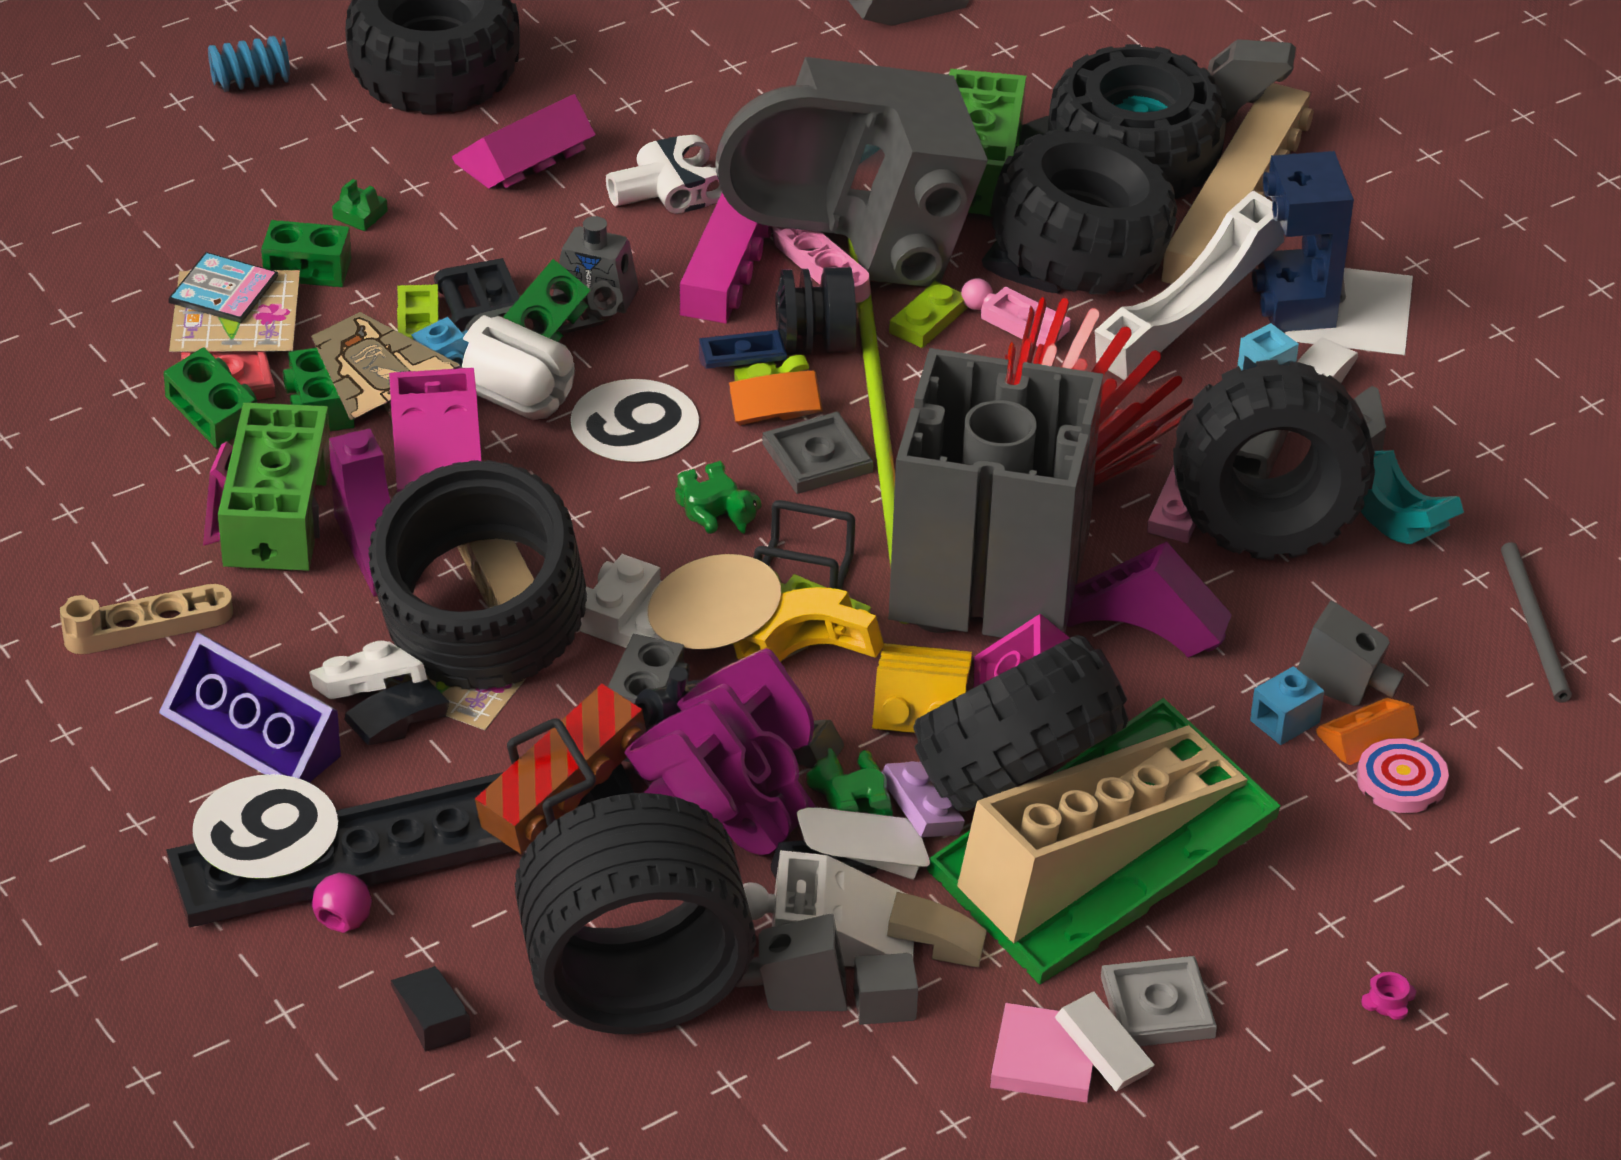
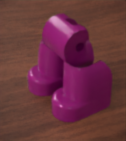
M765 648L716 671L698 683L678 701L677 705L681 710L680 712L649 729L636 739L624 753L643 779L654 781L662 778L676 797L699 805L701 809L709 811L713 818L718 819L723 824L727 833L737 845L748 852L758 855L770 854L778 847L779 842H783L799 825L797 817L799 810L808 807L817 808L798 782L799 768L793 751L812 742L814 733L813 714L810 705L773 651Z

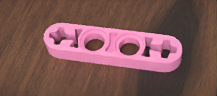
M772 226L775 246L800 268H808L811 277L820 284L823 268L834 266L851 267L855 287V302H863L871 295L870 278L867 270L822 232Z

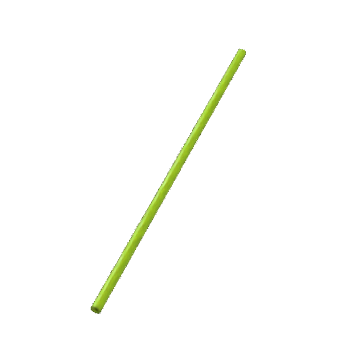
M848 238L850 257L859 263L851 240ZM870 295L863 302L856 303L891 567L895 468L872 297Z

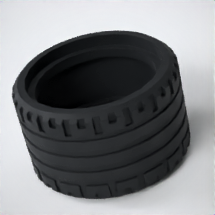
M490 460L452 463V465L436 468L429 473L419 476L415 481L408 483L402 491L397 492L392 497L393 500L384 507L382 516L378 517L375 523L376 530L372 532L370 537L371 545L368 555L370 558L369 567L391 640L394 641V645L424 664L425 672L429 679L435 682L441 681L446 686H458L461 689L469 690L471 688L484 690L493 687H505L508 684H515L527 677L538 674V671L550 666L556 657H560L565 652L567 645H571L575 639V632H578L582 625L581 618L584 617L586 611V583L567 507H564L563 500L559 494H556L554 488L548 483H543L541 477L536 474H530L528 470L522 467L517 468L513 464L505 462L499 463ZM489 539L516 541L531 547L545 558L543 567L537 577L522 593L503 604L484 610L467 612L441 610L426 604L413 594L416 583L425 568L437 557L455 547L473 541Z
M630 793L598 799L582 805L552 822L536 836V839L527 847V852L520 859V867L516 870L514 886L535 988L538 990L541 1000L545 1001L546 1006L551 1011H555L557 1016L568 1020L576 1026L613 1034H641L674 1027L705 1013L719 1003L740 983L743 975L750 967L749 962L754 957V947L756 946L755 929L732 842L726 829H723L722 823L718 819L713 818L709 811L701 809L699 805L693 802H688L678 797L653 793ZM650 900L684 901L680 906L666 914L640 924L618 928H592L584 926L608 911L631 903Z

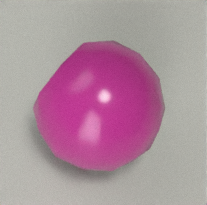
M339 872L325 877L317 885L313 895L312 908L319 922L331 930L345 933L359 928L368 918L372 899L363 880L354 875Z

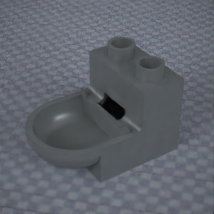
M805 57L795 85L767 91L749 101L733 116L721 137L716 153L715 165L718 182L724 197L733 209L747 219L773 227L845 235L851 240L859 264L869 273L870 281L929 287L934 281L939 283L942 281L988 159L954 75ZM866 144L882 149L885 157L873 181L871 191L850 189Z

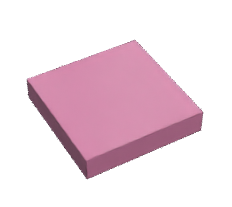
M1005 1003L991 1073L990 1088L1087 1103L1094 1064L1056 1020L1055 1016L1059 1011Z

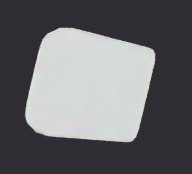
M811 807L797 812L798 821L807 846L820 853L838 857L922 867L930 864L923 839L907 818Z

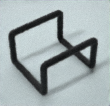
M777 500L772 504L771 540L768 547L758 546L755 549L754 558L770 566L773 557L830 567V588L841 590L854 555L855 517L849 512ZM780 509L846 520V552L840 569L838 562L832 558L778 549Z
M557 718L535 726L511 738L507 743L508 753L513 764L519 759L517 745L552 728H556L586 778L585 781L544 801L543 811L548 826L556 820L553 806L593 787L596 783L594 773L563 722ZM590 792L583 797L586 804L595 801Z

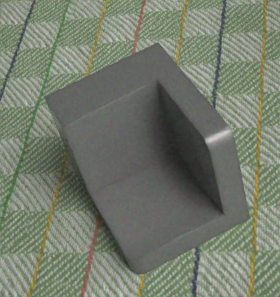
M898 953L856 956L854 958L853 991L859 1025L914 1021L917 1018L918 984L912 954Z

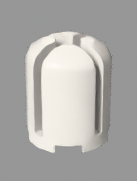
M483 315L473 323L463 340L469 342V345L464 354L462 366L454 369L474 368L476 394L484 399L531 420L548 418L559 408V405L565 401L572 388L574 362L573 356L566 345L498 315L493 318Z

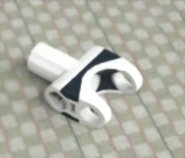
M697 135L670 137L650 142L638 152L636 159L637 167L611 172L606 175L609 198L615 207L659 197L669 212L674 214L684 213L717 203L722 190L719 186L713 191H706L709 184L718 178L716 168H711V166L701 167L709 159L710 149L704 139ZM694 146L701 147L700 152L696 156L684 158L685 153Z

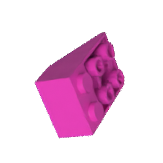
M474 368L389 373L397 492L402 491L408 483L415 481L419 476L429 473L436 468L445 467L457 462L481 461Z

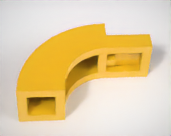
M820 587L803 588L781 593L779 605L766 624L750 636L733 643L737 658L740 660L767 648L773 651L780 662L794 651L815 644L837 645L874 658L885 646L876 615L863 609H854L847 591Z

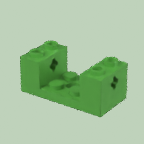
M950 69L949 75H954L988 159L968 213L993 217L990 214L998 177L1007 157L1013 156L1016 146L1020 145L1024 117L1026 76Z
M243 402L218 511L223 567L309 571L315 544L312 510L315 485L327 484L331 464L328 406Z

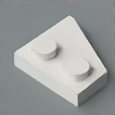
M390 641L369 643L363 647L362 652L349 657H332L324 661L322 667L309 671L313 688L329 699L351 696L359 692L386 689L385 678L407 674L412 677L413 683L427 680L424 664Z

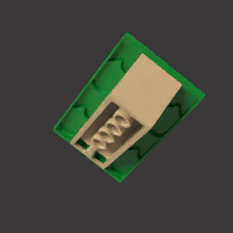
M1162 698L1128 721L1126 728L1093 745L1053 774L978 800L971 829L931 856L927 871L938 882L942 883V886L966 911H969L970 915L994 939H997L998 943L1023 969L1025 968L1027 973L1040 985L1099 948L1100 942L1145 915L1153 904L1217 865L1221 857L1263 832L1268 827V823L1278 817L1281 805L1165 698Z

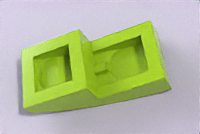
M438 284L397 286L398 332L413 339L411 334L439 321Z

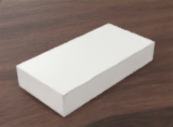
M1094 991L1062 1007L1055 1016L1056 1020L1115 1091L1146 1076L1155 1066Z

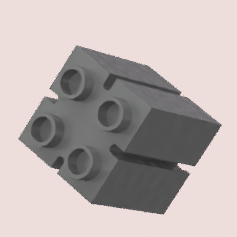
M929 348L915 394L914 408H911L896 458L888 620L913 623L930 632L945 633L953 630L968 632L971 618L982 617V635L1003 638L1037 615L1042 614L1065 633L1075 594V584L1078 581L1089 536L1104 374L1023 362L1020 383L1010 385L1007 384L1008 359Z

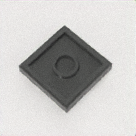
M839 412L763 432L762 444L796 494L873 473V460Z

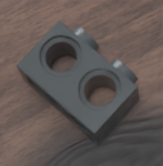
M633 633L608 687L634 704L637 695L644 689L666 686L670 670L673 667L679 666L686 669L688 681L690 665L684 663V644Z

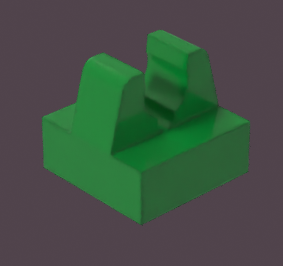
M351 179L342 187L339 201L332 206L333 219L364 232L388 212L387 199L378 196L375 188L370 185L365 190L358 188L357 180Z

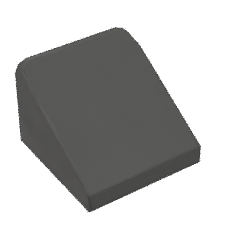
M815 720L812 742L793 751L798 764L812 769L817 760L827 755L828 748H832L837 757L843 749L844 743L832 720Z

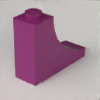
M369 428L329 438L334 516L373 597H375L377 593L369 567L370 537L372 532L376 530L375 523L378 517L382 516V510L391 501L385 475L384 456Z
M1166 541L1076 585L1067 626L1071 627L1076 624L1097 620L1133 624L1163 637L1181 650L1187 657H1190L1204 650L1210 652L1224 641L1226 637L1225 631L1232 614Z

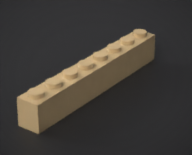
M1272 83L1266 88L1264 94L1254 102L1172 237L1164 255L1163 282L1173 284L1195 262L1217 232L1226 214L1250 192L1255 191L1265 197L1263 175L1265 172H1269L1271 155L1289 154L1290 151L1295 152L1300 143L1302 130L1308 131L1314 113V110L1309 108L1310 92Z

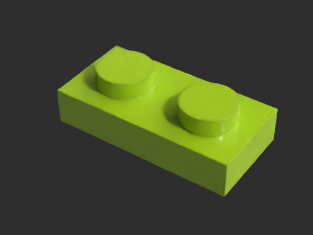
M934 281L890 320L889 333L923 348L968 307L964 304L961 292Z

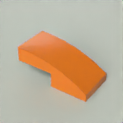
M814 370L771 374L729 382L735 422L739 426L775 417H780L784 421L823 412L817 374Z

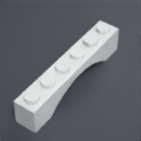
M1255 191L1250 192L1226 214L1204 251L1172 285L1146 302L1119 308L1095 330L1096 363L1122 327H1129L1132 335L1108 369V371L1125 380L1150 352L1154 350L1162 352L1284 242V231L1280 221H1275L1273 218L1272 201Z

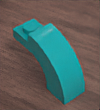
M1394 450L1374 451L1375 476L1372 489H1368V494L1363 498L1365 506L1361 513L1381 533L1397 542L1413 544L1450 526L1449 519L1464 513L1459 496L1430 497L1416 490L1402 473Z

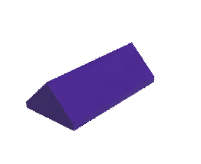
M196 633L159 711L161 715L264 775H285L310 783L341 757L338 710L206 635Z

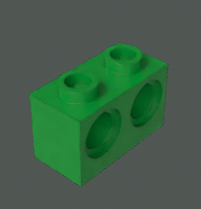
M271 220L261 248L263 268L270 270H300L299 284L343 287L352 259L350 227Z
M552 259L503 318L525 327L524 320L535 319L542 325L543 333L541 335L559 342L564 335L558 330L566 320L574 324L588 308V305L583 300L591 290L555 259ZM559 289L563 291L568 298V303L561 305L554 302L550 296V290Z
M205 347L164 371L165 397L216 449L221 447L226 441L229 442L236 437L243 402L257 403L256 396L251 388L246 384L241 385L231 375L227 364L219 357L215 359Z
M317 348L289 352L290 369H283V379L286 393H294V395H290L291 405L328 406L330 431L355 428L354 419L350 420Z

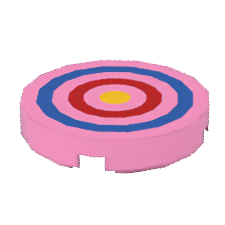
M1386 739L1372 744L1362 753L1356 776L1361 792L1365 795L1366 791L1368 795L1373 797V803L1382 809L1397 813H1418L1427 810L1428 804L1435 801L1437 804L1443 799L1449 773L1447 764L1439 753L1424 743L1409 739Z

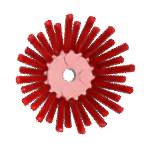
M1044 297L1039 300L1035 318L1034 309L1030 305L1015 375L1013 367L1016 347L1013 342L1009 345L1008 355L1005 354V359L1009 360L1007 384H1019L1022 376L1023 362L1032 363L1047 303ZM1063 298L1059 302L1045 344L1040 343L1038 345L1033 360L1034 364L1053 366L1057 355L1056 342L1069 309L1067 298ZM1096 308L1088 311L1061 368L1086 370L1087 361L1084 358H1079L1099 318V311ZM1122 327L1091 372L1105 375L1131 337L1132 331L1129 327ZM1154 350L1150 352L1118 387L1117 381L1113 378L1107 379L1102 386L1099 425L1161 359L1159 351ZM1174 376L1142 403L1134 402L1125 409L1117 410L1099 427L1093 487L1155 457L1151 453L1160 449L1162 444L1154 443L1142 450L1140 449L1177 427L1182 416L1158 429L1161 425L1188 408L1193 403L1192 398H1185L1156 419L1145 421L1105 451L1100 452L1182 383L1181 376Z

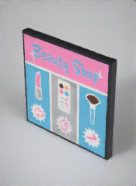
M205 252L168 300L169 303L242 323L277 279L278 272Z

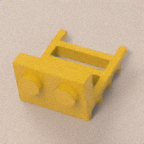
M884 643L885 646L881 652L876 674L872 729L915 733L913 727L916 719L966 693L972 652Z

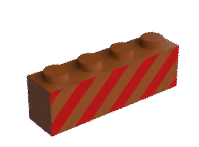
M604 684L597 687L561 720L594 773L596 783L593 787L553 806L556 820L574 810L579 805L581 799L597 784L605 782L610 777L612 771L627 758L624 754L626 749L646 732L643 710ZM552 728L475 798L481 827L520 854L525 852L530 843L536 839V836L548 827L543 811L544 801L586 780L556 728Z

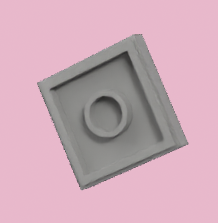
M1195 956L1102 966L1101 980L1110 1011L1139 1046L1216 1037L1217 1026Z

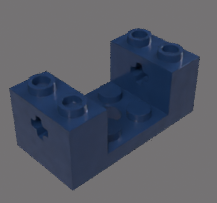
M1335 151L1271 155L1269 172H1265L1263 175V189L1265 196L1272 199L1273 218L1275 221H1280L1285 237H1303L1302 249L1273 251L1258 264V268L1252 270L1253 291L1259 292L1261 296L1262 316L1268 317L1270 323L1282 332L1336 328L1354 203L1353 196Z

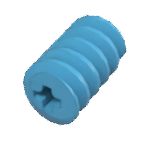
M269 36L266 48L259 38H255L252 42L251 50L247 43L241 40L238 42L236 52L230 43H224L221 55L215 45H209L208 59L213 85L215 86L216 82H220L225 92L229 91L231 80L236 81L240 90L244 89L245 79L250 77L254 87H259L261 75H265L270 85H274L276 73H280L285 83L289 82L290 63L284 37H282L280 46L276 37Z

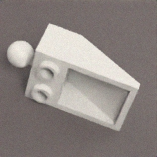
M780 850L774 894H769L758 883L750 882L743 884L752 920L760 919L766 913H773L772 927L826 914H834L844 966L854 967V958L856 956L910 953L913 956L914 941L887 936L888 923L896 892H904L828 855Z

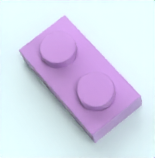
M911 761L887 763L885 765L883 773L887 778V788L920 837L960 834L965 822L964 818L947 797H940L921 762Z

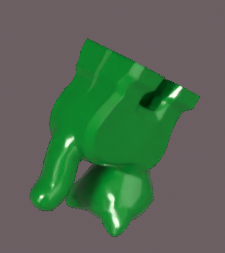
M722 461L706 465L705 472L708 474L709 480L703 482L697 481L698 475L695 469L681 472L678 475L677 488H675L676 501L685 508L688 519L703 526L708 534H713L717 531L718 522L716 518L725 513H728L729 518L733 521L739 532L744 534L746 532V525L755 519L757 511L762 506L757 494L748 490H739L735 481L726 475L725 465Z
M828 748L827 755L817 760L812 770L806 773L807 785L809 788L826 796L830 809L893 816L890 796L887 792V778L879 766L872 760V753L868 750L860 752L857 759L860 770L844 774L834 750Z

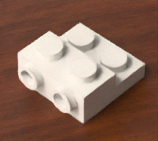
M621 554L615 563L606 561L600 569L598 584L594 589L586 587V611L584 617L581 618L582 625L580 631L625 648L633 633L662 639L654 632L648 620L650 598L654 590L662 582L660 580V567Z

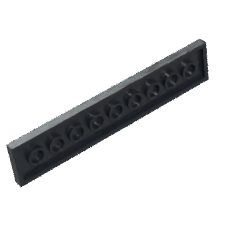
M620 763L612 771L610 777L605 782L597 784L590 793L595 800L615 795L634 793ZM502 773L336 810L338 828L329 849L311 865L284 876L246 878L229 874L209 863L201 855L195 843L166 849L168 865L188 926L191 928L313 899L317 885L325 877L339 872L354 875L363 880L366 886L514 852V849L481 827L475 798ZM583 798L576 808L586 804Z

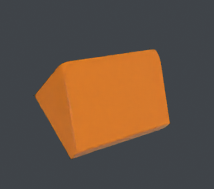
M1385 698L1318 726L1316 733L1341 761L1352 765L1360 761L1362 753L1372 744L1386 739L1411 740L1419 735V729L1413 705Z

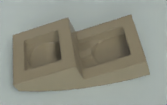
M896 892L888 923L887 936L934 945L932 959L979 968L987 930L974 920L947 906L915 895Z

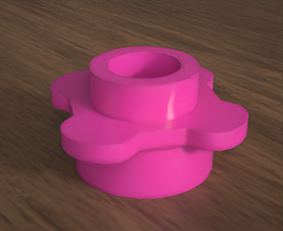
M1382 972L1372 977L1370 980V992L1362 996V1006L1368 1011L1376 1010L1379 1014L1389 1016L1394 1020L1404 1019L1408 1013L1406 1007L1408 1002L1416 997L1415 988L1409 984L1405 977L1395 972Z

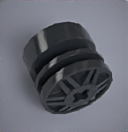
M851 267L823 268L820 286H813L809 269L801 268L800 287H795L792 269H781L780 282L775 294L776 327L781 334L787 354H795L797 336L799 335L802 336L805 354L812 353L815 335H822L827 353L854 352L856 342V302Z

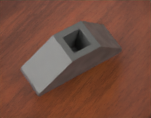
M1237 39L1209 61L1208 71L1215 78V84L1220 88L1221 98L1225 99L1227 108L1226 123L1231 121L1239 108L1247 102H1256L1264 94L1268 86L1275 81L1282 82L1291 74L1294 69L1293 63L1296 47L1292 43Z

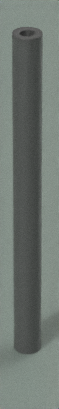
M1513 542L1506 543L1501 547V553L1554 699L1557 702H1566L1571 698L1572 693L1518 546Z

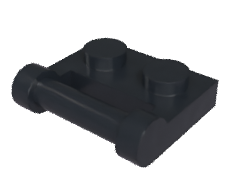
M503 258L445 268L438 271L434 276V283L438 284V291L444 294L451 311V321L461 332L465 330L466 325L474 316L513 306L520 298ZM459 286H469L477 307L466 308L458 289Z

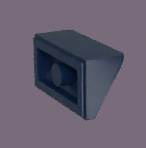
M778 330L699 338L700 364L706 369L787 360V353Z

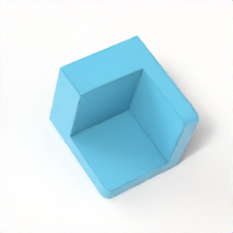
M1270 323L1241 338L1237 367L1239 366L1241 371L1257 367L1256 361L1277 360L1279 365L1289 366L1291 361H1297L1299 344Z

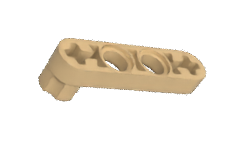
M207 584L103 607L99 606L96 599H88L84 595H78L68 598L66 604L60 607L64 645L67 650L75 654H90L225 624L233 615L231 592L228 588L219 584ZM174 610L180 612L178 616L173 618H162L159 616L165 611ZM123 620H134L137 622L130 627L116 626L118 622Z

